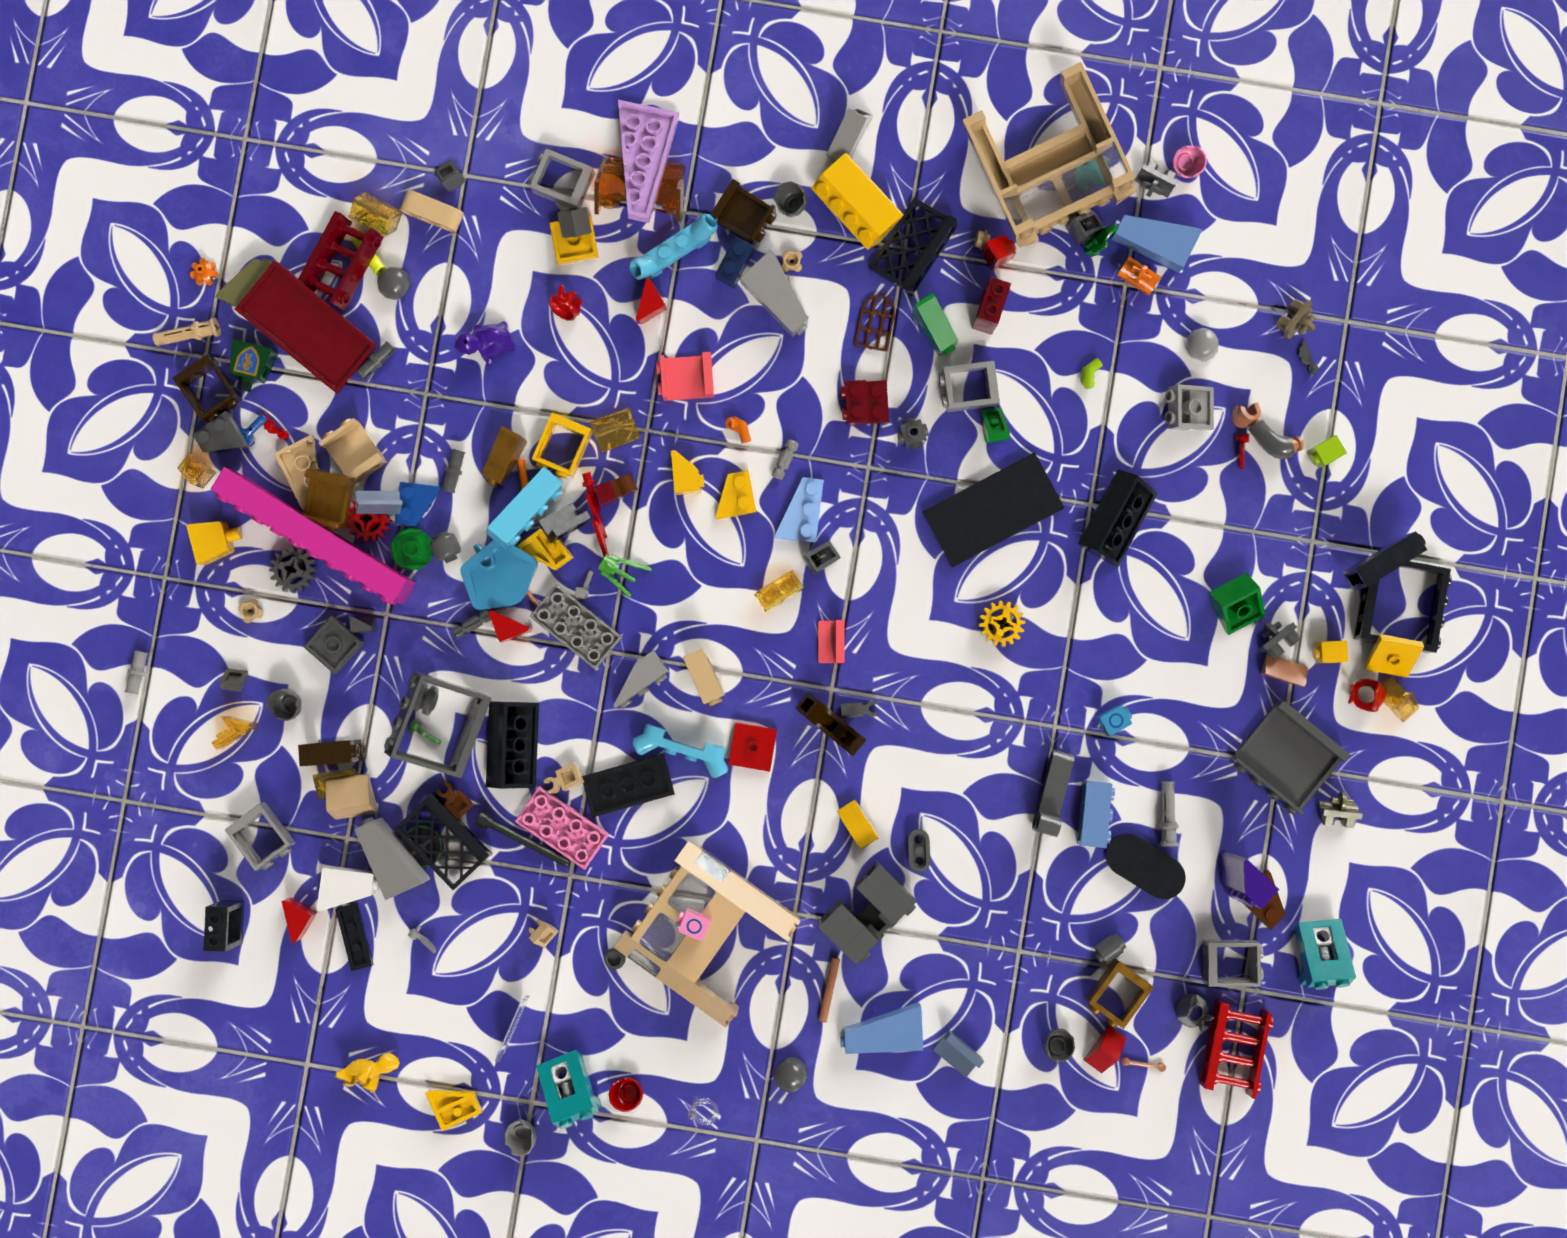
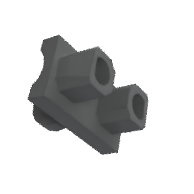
M1151 160L1146 165L1143 164L1135 181L1149 189L1146 196L1150 197L1154 192L1168 198L1178 182L1175 180L1176 173L1171 170H1166L1164 174L1157 171V163Z
M1266 622L1264 624L1266 631L1261 635L1264 639H1267L1269 636H1272V638L1259 647L1262 653L1267 652L1273 659H1277L1285 652L1278 644L1279 641L1284 639L1290 647L1301 639L1295 631L1297 626L1294 622L1287 625L1280 632L1277 631L1282 627L1280 622H1276L1274 625Z

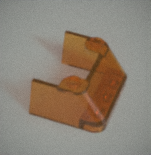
M606 158L601 162L594 181V214L599 215L602 206L607 209H613L620 204V201H627L624 164L621 158ZM667 162L655 204H662V209L668 214H675V221L680 222L683 210L686 166Z

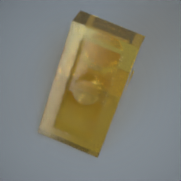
M1388 677L1382 683L1386 692L1384 703L1402 722H1405L1419 709L1414 694L1406 692L1392 677Z
M221 716L228 729L217 734V739L211 743L216 750L224 749L259 727L256 722L236 717Z

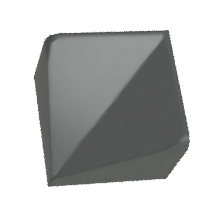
M350 616V631L352 633L376 632V616Z

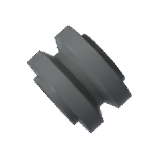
M423 683L412 711L418 712L422 709V714L429 716L437 704L439 688L432 686L428 689V685Z

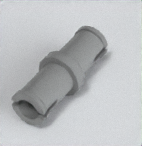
M134 651L131 669L127 671L129 677L124 692L139 695L142 676L145 677L146 673L144 668L149 653Z

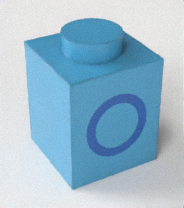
M1116 705L1096 717L1106 736H1112L1132 724L1130 720L1132 715L1129 709L1122 705Z

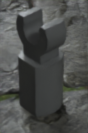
M869 701L866 705H862V702L841 704V717H863V714L875 717L878 713H871L869 707L876 705L877 702Z

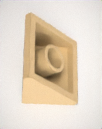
M369 774L326 780V811L335 820L378 813Z

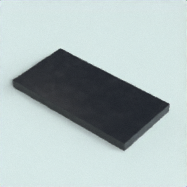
M1034 452L924 510L922 513L950 566L953 568L1059 512L1065 507Z

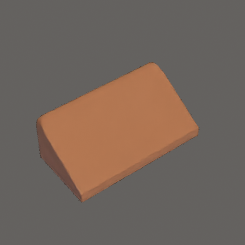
M1266 654L1260 674L1298 687H1305L1308 667L1279 657L1273 659L1269 654Z

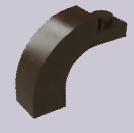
M809 692L795 707L799 713L852 756L856 754L866 741L862 735Z

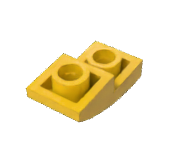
M853 800L837 811L861 850L879 839L871 822L865 817L857 801Z

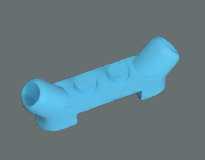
M704 213L695 222L643 256L632 259L629 265L632 275L638 280L653 279L663 273V269L689 252L706 245L710 241L711 235L718 228L715 219L710 214Z
M645 724L643 733L633 738L632 744L639 755H644L660 746L665 748L664 752L676 755L679 752L685 754L684 758L694 762L697 761V758L703 760L712 778H717L728 772L729 768L724 761L726 748L706 743L704 750L664 738L666 729L650 724Z

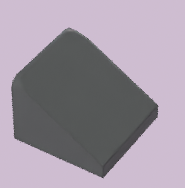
M452 160L434 171L448 192L453 191L465 182V179Z

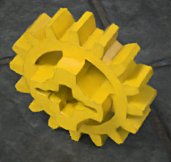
M998 601V606L991 603V609H983L986 615L979 616L983 623L978 624V627L984 628L980 634H987L985 641L988 642L992 639L993 646L1000 642L1001 647H1005L1006 641L1012 645L1014 644L1013 638L1020 639L1018 632L1025 631L1020 627L1026 623L1020 620L1023 612L1017 613L1018 606L1011 608V602L1009 601L1005 606L1002 601ZM1002 610L999 616H990L994 611ZM1010 613L1013 615L1015 623H1012L1009 617ZM1004 619V623L1007 624L1008 627H1002L1000 629V625L994 621H1000ZM988 624L992 625L994 629L993 634L990 632ZM1004 632H1013L1010 636L1002 638Z

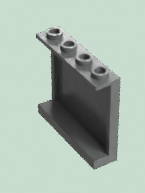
M1277 700L1230 760L1235 763L1233 765L1235 769L1242 774L1246 772L1251 776L1249 780L1252 783L1267 789L1266 794L1275 801L1279 799L1284 803L1283 808L1292 815L1294 813L1303 815L1302 809L1338 764L1341 761L1346 762L1351 755L1287 702Z

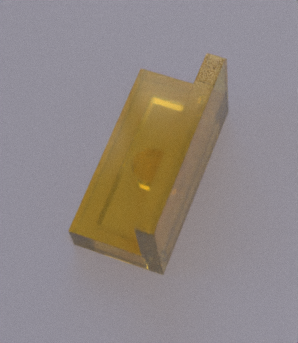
M630 407L590 422L601 452L640 439Z

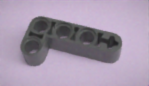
M1055 749L1052 750L1032 823V830L1035 832L1058 837L1062 824L1060 813L1074 763V754Z

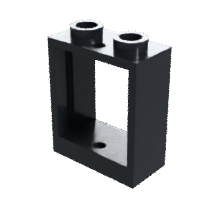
M222 900L205 907L203 951L226 952L243 944L245 901ZM209 926L213 928L212 931L208 930Z

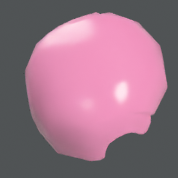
M1184 146L1175 152L1172 159L1173 170L1178 176L1183 178L1196 177L1204 171L1207 164L1206 154L1199 146Z

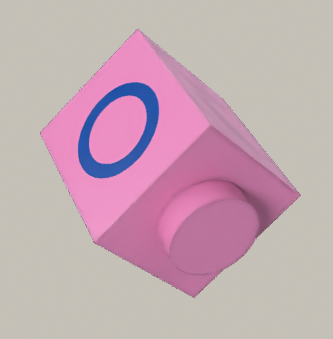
M687 908L685 913H680L676 925L680 926L678 932L703 941L711 917Z

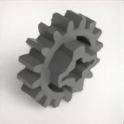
M291 547L290 552L283 548V554L276 553L277 560L270 561L274 565V568L269 569L270 572H274L270 579L277 580L275 586H283L282 591L288 592L289 589L291 593H296L297 589L304 592V585L311 587L310 579L316 580V577L312 575L313 572L318 571V569L312 567L316 560H309L311 556L307 553L304 554L305 550L299 548L297 551L296 547ZM291 557V559H290L289 561L284 562V560H286L287 558ZM291 567L296 569V573L290 571ZM303 578L300 582L296 583V580Z

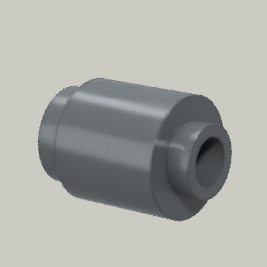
M1115 933L1094 946L1096 951L1093 954L1100 963L1105 962L1109 964L1124 952L1123 950L1126 948V945Z

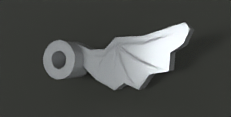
M418 925L416 929L412 928L408 936L413 940L418 938L434 954L436 947L419 933L421 927Z

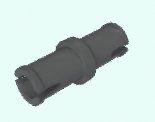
M386 341L374 354L371 353L369 355L370 358L356 371L367 380L379 367L382 368L384 366L383 363L396 352V349Z
M452 449L449 465L445 468L447 472L442 490L455 493L459 475H462L460 470L466 452Z

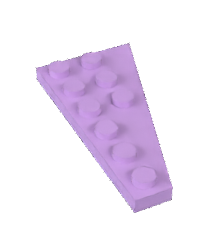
M618 100L628 219L649 223L678 125L679 112Z

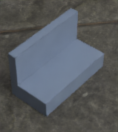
M355 491L356 514H400L402 500H400L399 491Z
M950 1030L946 1032L933 1048V1051L964 1077H967L975 1066L980 1068L984 1063L983 1058Z

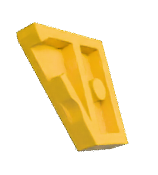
M749 470L728 474L716 513V520L756 513Z
M541 528L518 545L519 548L533 556L537 561L546 564V566L553 570H558L574 558L561 539L551 544Z

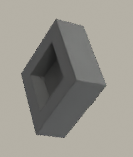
M226 668L219 683L220 689L242 692L249 677L248 671Z

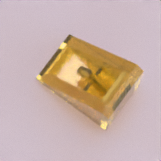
M192 452L177 467L190 484L202 489L205 488L217 473Z

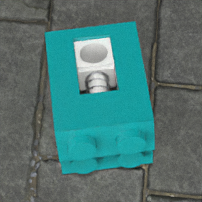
M1342 919L1298 922L1294 928V933L1303 967V972L1299 976L1300 985H1307V988L1315 987L1316 990L1326 989L1337 985L1338 988L1350 986L1356 978ZM1316 935L1323 936L1325 942L1318 940Z
M571 1051L536 1066L551 1122L556 1127L564 1129L572 1126L576 1120L590 1119L593 1117V1114L599 1112V1108H602L600 1099L593 1093L584 1059L579 1051ZM563 1070H567L566 1076L560 1079V1073Z

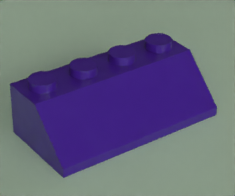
M1225 850L1220 852L1221 883L1226 887L1224 891L1232 899H1236L1245 905L1247 904L1251 908L1256 906L1262 909L1280 890L1247 858Z

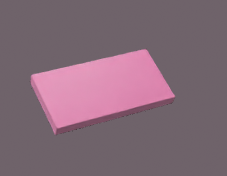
M541 786L537 788L515 820L521 827L584 870L609 836L608 832L554 795L549 794Z

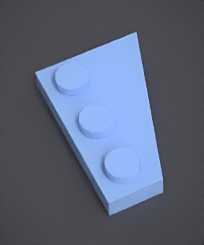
M802 478L774 538L816 543L824 480Z

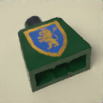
M233 339L230 374L240 378L238 390L251 393L253 381L264 384L277 359L278 352L272 348Z

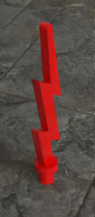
M590 472L582 474L584 480L582 485L588 491L585 495L594 518L592 524L603 556L606 554L609 556L605 543V538L608 537L599 511L602 510L593 487L595 480H592Z

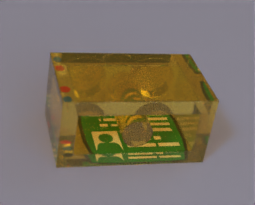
M364 192L354 198L348 217L368 228H374L381 235L387 237L397 230L403 211Z

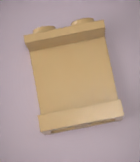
M354 418L344 420L340 424V428L334 432H327L323 435V439L318 442L322 447L326 448L344 475L355 477L354 486L387 463L363 426Z

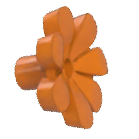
M201 258L199 264L193 263L191 265L194 271L190 272V277L196 279L195 282L199 286H202L204 281L208 286H211L213 284L211 278L218 277V272L213 270L216 268L214 262L207 263L206 259Z

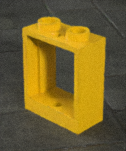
M552 412L532 457V460L536 462L535 466L540 469L543 467L547 470L548 468L556 471L555 475L567 479L568 476L574 478L593 431L591 428ZM556 425L583 436L569 469L542 458Z

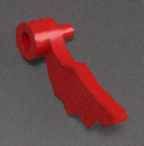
M262 413L267 417V421L263 425L268 433L277 434L278 438L283 440L289 438L287 431L277 428L276 423L270 419L267 413Z
M1241 433V436H1235V440H1241L1239 452L1240 469H1244L1245 443H1249V433Z

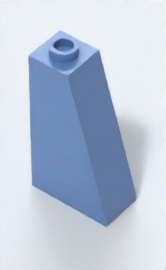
M1124 215L1120 221L1116 220L1114 225L1119 229L1114 232L1111 240L1179 273L1184 268L1202 229Z
M914 1003L844 1027V1034H840L841 1048L845 1047V1054L923 1051L922 1008L920 1003Z

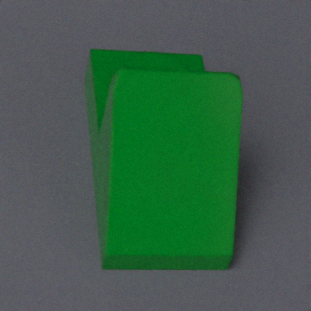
M1002 408L981 410L985 442L990 443L1010 439V431Z

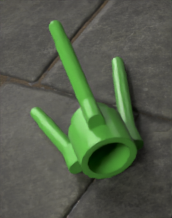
M606 554L598 567L602 571L601 575L608 578L626 596L631 597V594L610 574L614 576L617 573L631 582H635V578L618 569L620 564L616 562L651 571L652 568L619 558L614 554L611 556Z

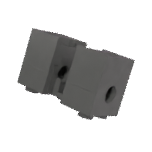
M878 861L855 882L858 886L857 889L870 901L858 916L839 899L817 921L818 928L855 964L859 961L863 963L870 956L871 953L869 951L883 938V933L889 927H894L905 914L907 916L910 915L916 908L914 904L917 901L914 896Z

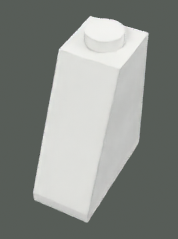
M329 865L323 867L316 911L330 909L375 894L380 887L373 871Z

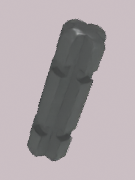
M485 609L479 613L480 615H475L464 621L461 626L454 627L452 631L455 637L461 638L466 635V632L470 633L482 626L483 622H489L491 620L489 616L490 611Z

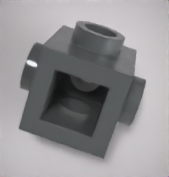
M915 418L902 421L903 424L900 425L899 432H897L899 443L903 444L904 449L911 448V450L923 447V443L927 440L926 436H929L926 424H922L921 419L915 421ZM916 429L917 435L912 436L910 430Z

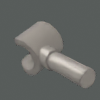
M590 570L587 573L583 587H576L575 596L577 599L588 598L589 583L593 572Z

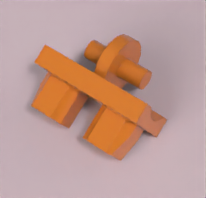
M1130 256L1117 274L1118 277L1148 296L1161 278V276L1148 269V266L1142 265Z

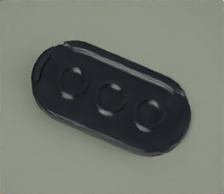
M1121 834L1113 837L1110 843L1107 844L1105 857L1109 868L1158 899H1171L1177 896L1184 888L1186 875L1182 865L1133 834Z

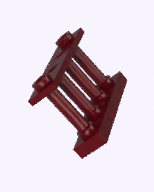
M334 211L298 279L314 292L318 290L331 296L330 303L344 311L350 303L351 297L377 249L380 247L384 236L372 227L369 228L367 233L361 232L351 227L352 222L343 214ZM346 234L362 241L357 252L341 245ZM336 253L352 260L346 271L330 264ZM326 271L342 278L337 289L320 282Z

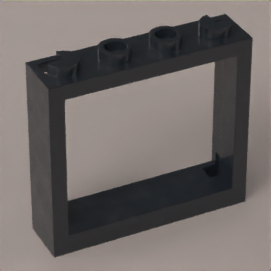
M1409 561L1402 565L1401 568L1438 574L1426 644H1423L1424 648L1422 650L1424 653H1437L1441 645L1440 630L1445 623L1443 613L1444 608L1448 604L1447 590L1452 581L1451 569ZM1379 580L1366 588H1362L1353 638L1355 640L1376 643L1379 635L1370 634Z

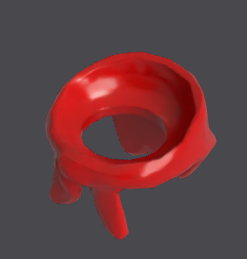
M560 284L557 295H551L548 303L552 312L566 321H573L580 315L582 298H574L577 294L576 292H566L564 294V287Z
M1360 679L1355 684L1350 685L1351 690L1348 703L1350 704L1353 701L1356 707L1362 710L1377 712L1385 700L1386 692L1379 681ZM1363 686L1371 687L1374 691V700L1370 703L1362 702L1358 697V691Z

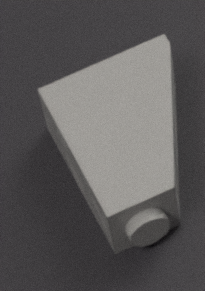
M857 107L848 108L826 154L830 158L831 163L836 162L845 153L852 157L873 118L872 115Z

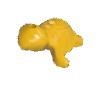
M391 1053L383 1054L377 1062L357 1059L342 1070L337 1071L335 1078L343 1080L344 1086L351 1087L358 1082V1084H363V1088L371 1093H375L380 1074L392 1072L398 1068L400 1062L398 1057Z

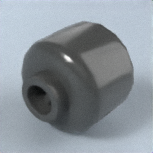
M444 531L432 537L433 540L430 542V548L436 560H444L445 563H449L458 559L456 555L461 552V547L455 534Z

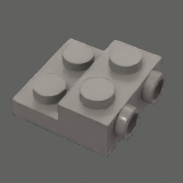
M1181 384L1168 387L1165 393V401L1168 403L1165 422L1168 424V429L1208 431L1214 429V387Z

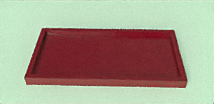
M277 260L272 262L234 309L336 394L342 390L356 373V370L361 367L378 346Z

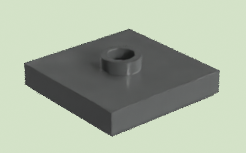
M331 615L303 647L334 675H337L365 642L352 633L334 615Z

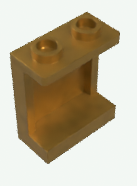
M306 468L305 477L310 478L303 516L316 524L325 525L324 529L338 531V528H346L355 477Z

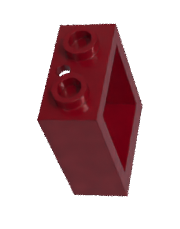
M990 277L984 289L972 329L990 335L993 334L999 323L1011 283Z

